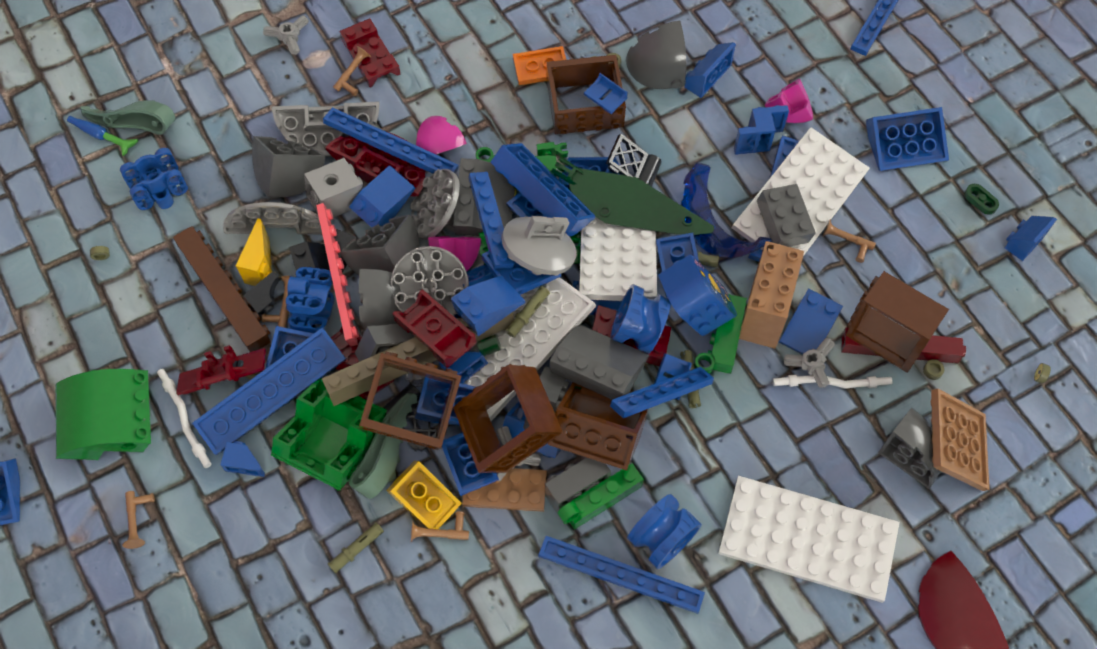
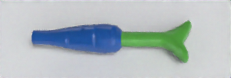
M73 116L67 118V122L75 125L95 139H106L119 145L123 156L127 154L129 148L138 142V139L123 140L108 133L107 129L100 125L77 119Z

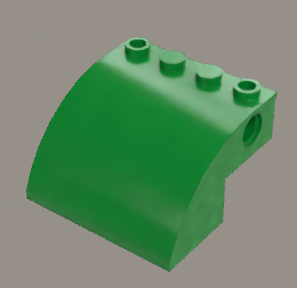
M93 370L72 375L56 383V459L98 460L104 451L144 452L148 445L151 444L148 370Z
M322 378L315 381L297 398L295 416L273 437L271 456L340 491L362 462L376 434L359 428L367 400L355 396L334 406ZM372 404L368 419L382 423L387 410Z

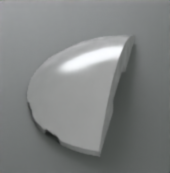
M344 103V106L308 107V105L272 107V113L277 128L287 141L300 143L302 147L308 150L313 148L324 154L325 157H331L325 150V147L339 136L345 138L350 135L323 124V118L333 107L375 126L379 116L380 103Z
M261 202L238 207L228 213L223 224L225 234H251L257 218L262 220L265 228H295L297 234L322 235L318 214L296 205L280 202Z

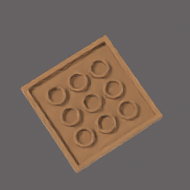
M940 389L931 390L932 462L934 468L981 491L990 490L986 414Z

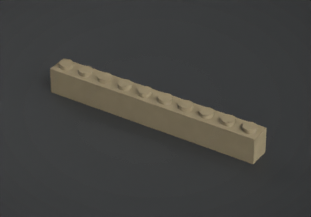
M513 312L480 336L475 334L476 341L478 342L508 328L514 320ZM461 317L457 318V320H459L472 333H474L473 330L464 322V320ZM416 337L381 352L384 354L386 351L398 354L397 357L401 359L411 357L417 359V363L422 365L437 360L433 353ZM381 353L322 378L334 406L370 390ZM384 365L378 386L409 372Z

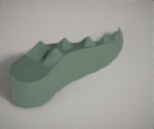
M155 100L138 101L117 110L106 111L90 109V106H80L81 113L85 118L98 125L110 128H137L161 135L175 121V114L172 109Z
M407 393L390 409L382 423L398 428L407 426L406 415L412 412L411 405L417 403L416 394ZM376 433L365 457L351 475L349 485L366 498L371 499L377 496L388 482L396 479L395 469L397 463L400 462L399 446L400 443H403V440Z

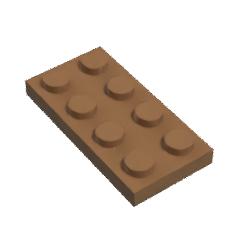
M511 469L501 481L493 482L463 495L462 505L463 507L544 512L547 470Z

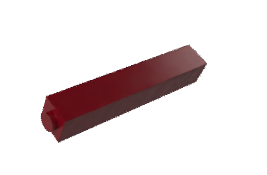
M845 327L841 335V353L879 356L847 337L846 334L849 328ZM932 335L917 360L929 361L935 359L940 362L958 364L966 355V346L963 345V338Z

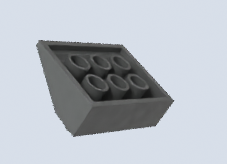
M460 158L458 177L460 187L453 223L455 235L479 236V233L483 232L468 178L469 173L488 172L503 227L505 228L506 224L512 220L513 211L506 203L514 197L515 186L510 185L507 178L497 172L491 162L480 159Z
M579 325L574 327L559 344L550 359V371L613 400L629 394L649 355Z

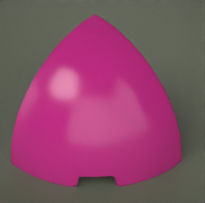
M800 78L782 88L781 92L770 97L765 103V107L788 105L789 113L786 122L804 123L813 120L812 107Z
M430 116L425 119L419 127L416 139V146L434 154H439L467 143L456 125L452 126L446 121L447 118L442 116Z
M428 237L429 246L440 247L454 254L462 262L466 272L475 262L480 250L481 238Z

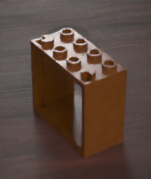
M616 55L546 62L547 88L555 134L564 135L574 132L582 133L585 131H600L602 129L624 127L625 101L612 114L600 106L559 110L555 88L593 84L597 80L599 73L622 88Z
M883 271L880 277H874L869 289L860 298V302L847 324L849 330L846 336L908 373L949 309Z
M386 351L385 354L381 353L359 428L431 449H441L461 376L457 375L458 372L452 369L439 370L437 369L438 366L432 363L422 365L417 363V359L411 357L401 359L397 357L398 354ZM384 365L450 384L435 438L368 419Z
M512 364L501 367L498 373L488 377L485 383L475 387L472 393L462 397V400L453 407L478 473H506L563 433L535 367ZM515 390L530 427L501 447L487 410Z
M573 382L555 413L563 433L550 441L548 445L627 470L640 441L649 409L622 418L610 407L612 399Z

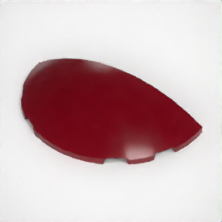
M390 133V134H392V135H394V136H396V137H399V138L405 140L404 138H402V137H400V136H398V135H395V134H393V133ZM339 136L325 147V150L336 161L345 158L347 163L353 166L355 175L367 183H370L388 166H391L415 187L410 196L418 197L424 188L422 184L425 179L426 170L352 136L345 138Z
M949 551L936 559L930 565L931 567L926 575L922 577L918 590L920 592L918 605L920 622L932 645L936 649H1009L1004 633L989 602L959 558L952 551Z

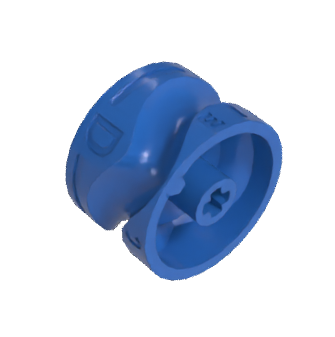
M632 284L619 306L610 338L619 343H623L627 339H633L637 350L649 354L657 344L666 324L671 306L669 299L662 295H657L653 300L648 299L644 295V288Z
M672 494L662 498L646 512L627 537L635 547L647 546L649 548L650 557L648 561L656 569H661L669 563L692 540L702 526L688 510L682 508L677 511L679 502Z

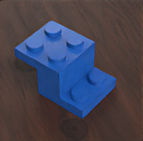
M788 105L752 109L748 127L738 128L734 145L735 155L770 151L775 133L783 132L789 113Z

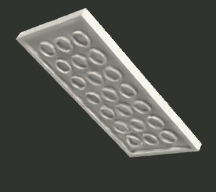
M811 127L731 228L750 242L756 243V246L763 250L765 242H771L757 204L758 197L762 190L797 184L816 232L809 243L791 246V248L803 250L805 255L827 226L828 221L833 218L870 168Z
M560 277L541 285L547 288L550 294L528 320V325H524L515 338L509 336L505 330L496 333L495 335L499 339L502 350L485 356L484 358L488 364L463 384L475 387L480 386L487 381L488 377L498 373L501 367L509 364L535 367L538 371L573 328L579 326L594 310L596 304ZM539 287L521 294L526 303L513 311L514 316L516 313H520ZM477 344L467 352H479ZM515 390L487 410L491 421L516 395Z
M738 476L718 554L883 603L886 597L900 522Z

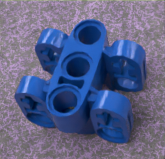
M161 148L154 155L142 156L135 163L128 162L120 167L122 177L130 188V195L140 210L151 208L154 202L161 209H168L174 203L172 194L179 196L188 190V186L180 170H178L179 167L169 148Z
M301 267L296 270V277L290 276L288 280L286 308L291 316L288 319L289 329L314 334L322 327L325 330V326L331 317L335 300L333 293L330 292L333 281L329 270ZM320 277L328 278L327 280H319ZM314 324L321 325V327L319 328H313L311 326Z

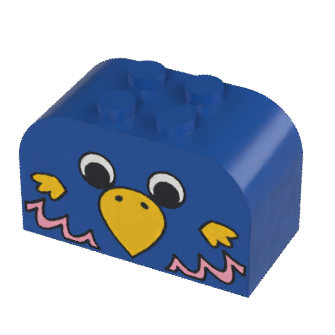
M692 254L658 274L665 293L675 311L701 336L707 335L737 316L725 287Z

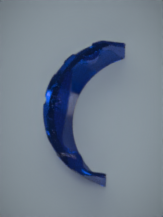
M697 162L685 176L683 183L685 188L681 206L712 224L714 231L709 234L694 235L696 243L705 251L717 256L737 258L751 254L764 247L766 241L773 242L771 238L759 237L755 242L741 241L727 234L719 226L711 212L707 194L708 177L711 167ZM686 218L685 222L691 223V219Z

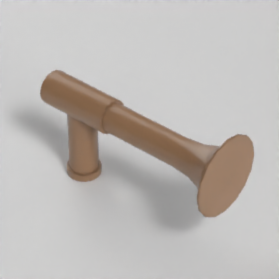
M356 46L358 48L356 57L333 86L338 92L344 88L353 96H356L358 93V89L352 87L347 81L359 63L366 57H371L359 46Z
M831 219L828 221L822 237L828 234L835 235L861 246L856 257V261L860 263L864 262L867 249L873 251L876 245L872 241L836 228L832 225Z
M281 276L285 287L280 315L263 314L262 322H278L279 327L287 328L289 311L286 308V298L288 296L287 286L290 276Z
M134 491L125 493L129 536L127 541L122 544L124 548L135 549L145 544V541L140 539L137 533L136 505L155 502L153 493L135 497Z
M455 513V530L421 528L415 525L413 521L411 542L417 537L468 540L469 531L463 530L465 513Z

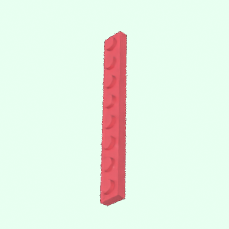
M324 203L316 205L331 277L345 341L352 347L358 345L357 338L359 337V332L353 324V320H355L354 311L349 306V303L352 301L349 292H346L345 286H348L346 276L342 274L344 264L338 255L341 252L340 246L337 241L335 242L334 236H337L335 226L331 223L333 214L331 209H327Z

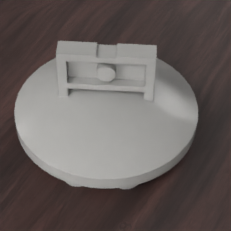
M437 169L434 174L424 179L422 192L410 205V209H412L411 217L416 225L418 236L425 240L428 237H434L443 228L455 232L453 223L455 206L459 196V179L449 169Z
M519 217L508 222L502 232V244L508 254V258L532 271L535 275L557 276L569 270L576 259V247L571 238L565 233L569 225L567 218Z
M434 246L416 248L405 254L396 264L391 276V287L393 281L400 286L401 291L395 295L394 300L401 312H404L416 302L419 291L423 289L454 316L457 313L454 310L451 298L466 287H469L468 275L462 262L448 250Z

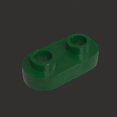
M970 184L965 190V198L982 213L991 215L998 209V199L981 185Z

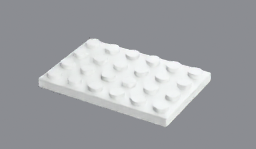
M595 217L593 221L581 230L579 292L590 300L622 301L629 287L635 284L644 288L646 298L655 299L657 297L656 231L606 224Z

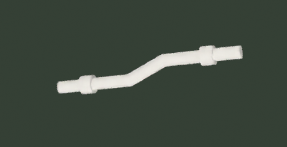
M164 369L158 370L157 374L163 382L164 390L169 392L178 408L182 430L192 446V452L195 457L199 458L204 468L210 467L212 463L206 455L205 447L199 443L190 428L185 403L180 395L176 394V384L168 377Z
M788 375V377L773 378V386L788 385L793 387L798 386V384L816 383L813 375ZM827 376L829 385L841 388H877L879 385L892 384L891 377L876 378V376H870L866 379L844 381Z

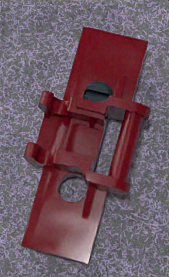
M228 345L224 347L226 354L220 359L214 357L211 351L205 352L204 356L207 360L202 361L201 367L179 374L176 394L184 395L201 389L208 390L211 384L224 380L239 381L241 377L262 372L264 370L266 349L262 348L236 356L233 348Z

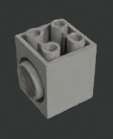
M345 158L304 174L306 197L318 214L316 205L324 203L327 209H331L333 218L352 210L349 206L363 187L361 178L356 177L353 166L348 164Z

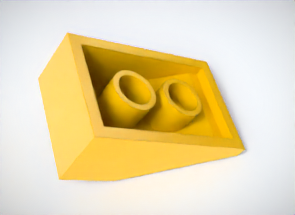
M257 218L236 264L244 283L256 286L272 272L269 236L262 220Z
M413 461L386 490L428 529H439L462 504L419 461Z

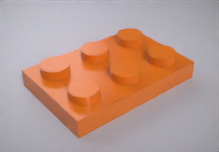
M563 46L513 54L518 84L525 85L547 81L546 62L566 60Z

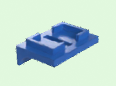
M599 73L597 80L584 92V95L612 114L627 99L628 92ZM611 90V92L603 100H601V98Z
M664 353L654 384L669 379L663 376L664 372L677 376L690 371L692 363Z

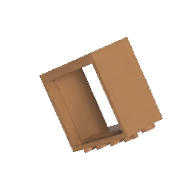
M768 241L765 242L744 314L739 339L776 349L788 318L804 255L803 250Z

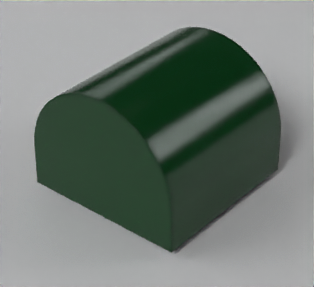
M495 334L478 341L477 344L479 352L484 357L502 350L499 339Z

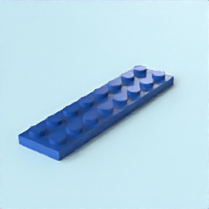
M322 327L192 422V424L212 452L218 455L225 450L227 442L234 443V441L243 437L304 392L312 383L323 378L347 359Z

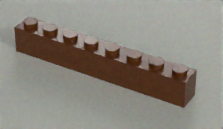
M191 226L173 236L177 246L249 352L259 350L271 343L268 337L271 334L265 324L261 326L259 323L261 318L257 312H252L249 308L251 304L245 297H241L242 291L237 283L232 284L231 280L233 278L228 270L223 271L221 267L224 265L219 257L214 258L212 254L215 252L210 244L205 245L203 242L205 238L201 231L196 232L194 227Z

